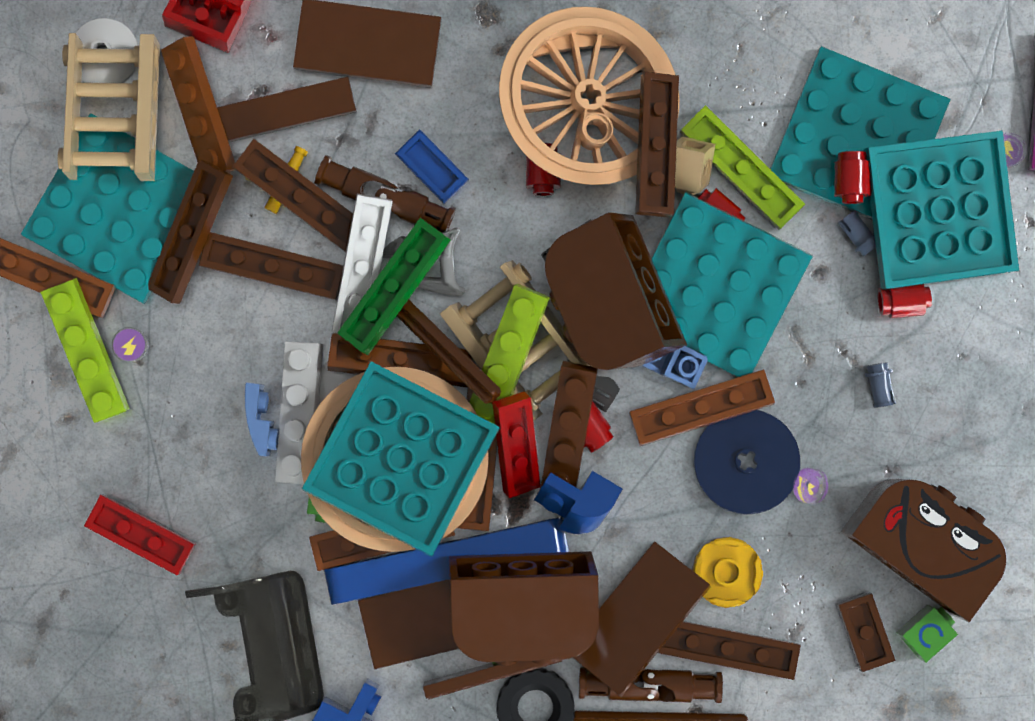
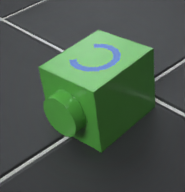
M926 605L896 632L912 652L925 663L958 635L951 627L955 623L953 618L942 607L936 610L935 607Z

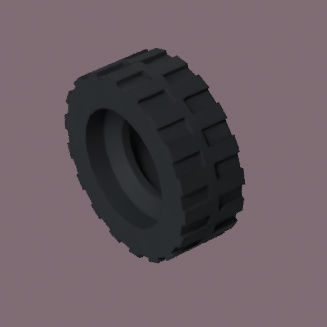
M541 667L513 675L504 682L503 687L499 691L496 711L499 721H524L519 715L518 703L520 698L531 690L543 691L551 698L553 712L547 721L574 720L575 705L568 684L557 673L548 671L547 668Z

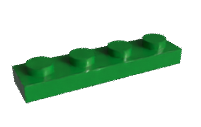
M419 218L337 334L362 353L369 355L451 239Z

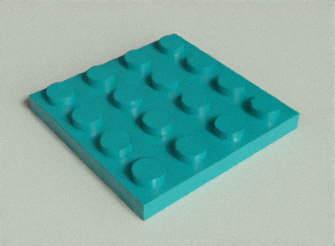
M821 46L770 169L786 185L853 212L856 210L857 214L872 220L870 196L863 197V203L844 204L842 203V197H835L834 162L838 161V153L846 151L864 152V148L935 139L951 99Z
M90 113L88 117H97V116H95V115H93L92 113ZM80 131L78 152H130V149H135L136 138L125 132ZM156 150L155 181H140L134 170H130V167L78 166L77 180H69L62 172V169L58 168L21 235L93 276L115 285L116 289L145 304L152 293L149 290V279L194 171Z
M1003 130L864 148L870 167V204L881 289L1019 271Z
M685 192L652 257V262L685 338L686 347L707 356V362L737 377L753 373L813 255Z
M371 361L304 483L302 490L433 557L498 433L499 426Z

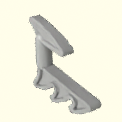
M458 227L442 233L451 241L438 258L440 261L441 277H424L418 287L445 295L462 296L465 293V289L457 284L454 272L453 248L454 242L460 233ZM400 236L389 243L383 250L382 258H391L406 237Z

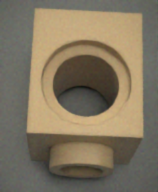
M683 136L677 140L675 188L678 193L699 194L709 185L716 144Z

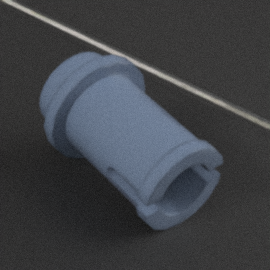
M854 210L837 224L842 227L857 247L855 252H860L865 256L876 248L875 236L857 214L858 212Z
M888 362L868 365V373H865V377H869L874 402L873 407L878 408L896 404L890 373L893 370L889 369Z

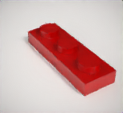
M523 391L492 402L495 425L499 426L496 438L503 492L508 498H512L540 488L531 397Z
M104 494L99 496L84 524V527L177 576L182 572L196 545L191 540Z

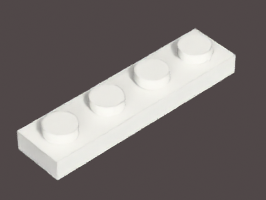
M356 194L332 333H338L379 275L393 202L391 199Z
M285 342L275 482L304 484L301 469V450L309 421L319 406L323 344Z

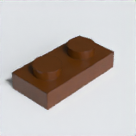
M869 592L837 603L842 622L861 672L896 661L872 593Z

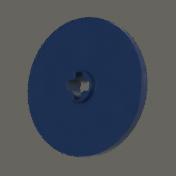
M755 410L708 425L696 446L694 468L700 487L716 505L737 514H758L776 507L791 493L800 473V452L793 434L783 422L769 413ZM748 453L755 456L753 463L757 465L756 468L748 467L746 470H742L740 468L741 460L738 459V456L740 454L742 456H747Z

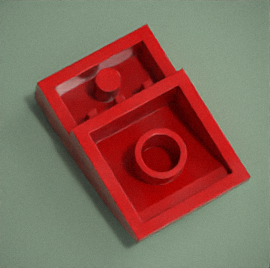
M169 0L162 14L164 26L189 37L194 36V39L229 53L252 0Z

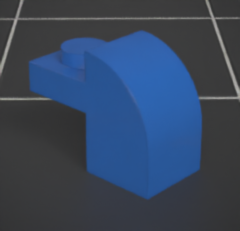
M594 471L590 473L580 490L550 472L534 501L543 505L546 510L564 518L559 526L560 530L571 534H586L594 531L601 525L623 489Z
M367 678L351 709L325 697L312 721H372L364 717V714L366 712L372 716L382 696L376 694L379 684Z

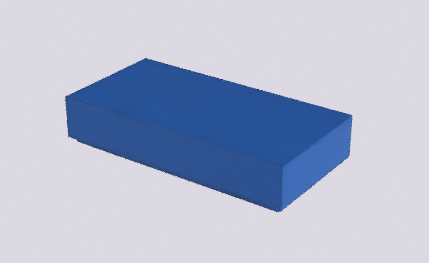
M420 129L395 153L405 166L443 204L469 181Z

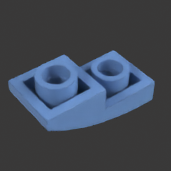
M684 346L642 366L686 387L695 389L708 359L707 356Z
M246 383L245 411L253 444L259 456H271V449L277 450L279 429L274 428V421L261 420V413H267L269 393L264 392V385Z

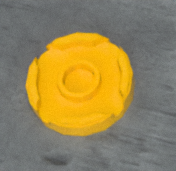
M732 537L715 538L703 545L696 554L692 566V571L711 586L703 597L711 604L724 608L736 607L746 603L759 590L763 577L762 562L755 550L743 540Z

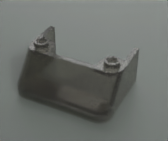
M295 571L277 572L185 591L186 598L214 595L215 605L220 614L225 617L239 616L251 685L242 687L236 692L233 699L235 719L230 721H284L316 711L320 707L324 692L305 584L299 573Z

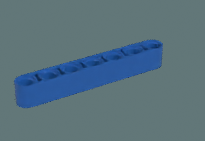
M562 517L439 543L433 557L415 549L324 569L331 605L448 580L449 556L570 552L566 533L559 529L563 521Z

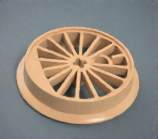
M565 8L549 13L533 22L512 44L500 74L499 99L501 111L508 131L518 147L531 161L543 170L561 179L579 184L604 185L616 183L637 174L638 148L626 155L613 135V127L637 144L639 133L612 113L639 119V110L611 102L640 98V89L606 94V92L640 72L675 75L668 56L656 39L633 20L602 8ZM600 48H619L600 77L595 80L594 75ZM580 49H592L587 79L584 74ZM571 51L576 77L560 52ZM623 52L627 53L638 65L607 85H602L603 80ZM550 54L566 80L535 58ZM525 65H528L560 89L522 80ZM521 90L561 100L522 105ZM583 93H586V97H587L588 99H593V100H594V101L592 102V104H589L588 99H585V98L582 99V98H581V96L583 95ZM678 93V114H679V102H680V100H679V93ZM567 108L533 129L525 115L526 113ZM573 114L550 147L537 136L541 131L566 116ZM578 118L571 159L554 150ZM587 126H597L603 135L602 139L591 138L587 133ZM608 143L618 159L603 163L600 149ZM580 145L585 149L593 150L594 163L577 161Z
M384 367L477 415L468 400L443 379L418 369ZM365 372L337 386L325 397L312 415L304 435L301 450V469L304 483ZM488 452L443 538L458 528L476 506L486 482ZM308 494L321 518L334 531L347 540L378 551L401 552L415 550V548Z

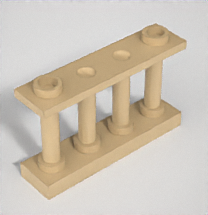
M69 33L68 45H64L62 51L63 64L67 66L64 147L58 150L59 169H62V172L69 180H77L78 166L130 167V170H134L140 181H155L160 44L154 34H140L139 46H134V49H83V43L77 34ZM82 63H134L135 67H139L138 80H133L132 83H81ZM81 97L133 98V101H137V114H132L131 118L80 117ZM79 131L131 132L132 136H136L135 149H130V152H78Z
M513 260L500 266L507 277L470 306L464 305L462 307L458 302L450 305L440 313L441 317L481 370L497 329L490 335L487 333L483 335L475 324L477 317L511 292L515 284H520L536 291L529 282L532 280L530 273L521 263L516 265ZM547 306L541 323L549 334L530 348L521 373L557 345L570 362L590 366L578 355L574 345L566 338L563 326ZM560 370L532 392L530 390L525 391L519 381L517 382L513 395L525 391L531 397L533 421L543 414L539 409L541 407L540 403L557 390Z

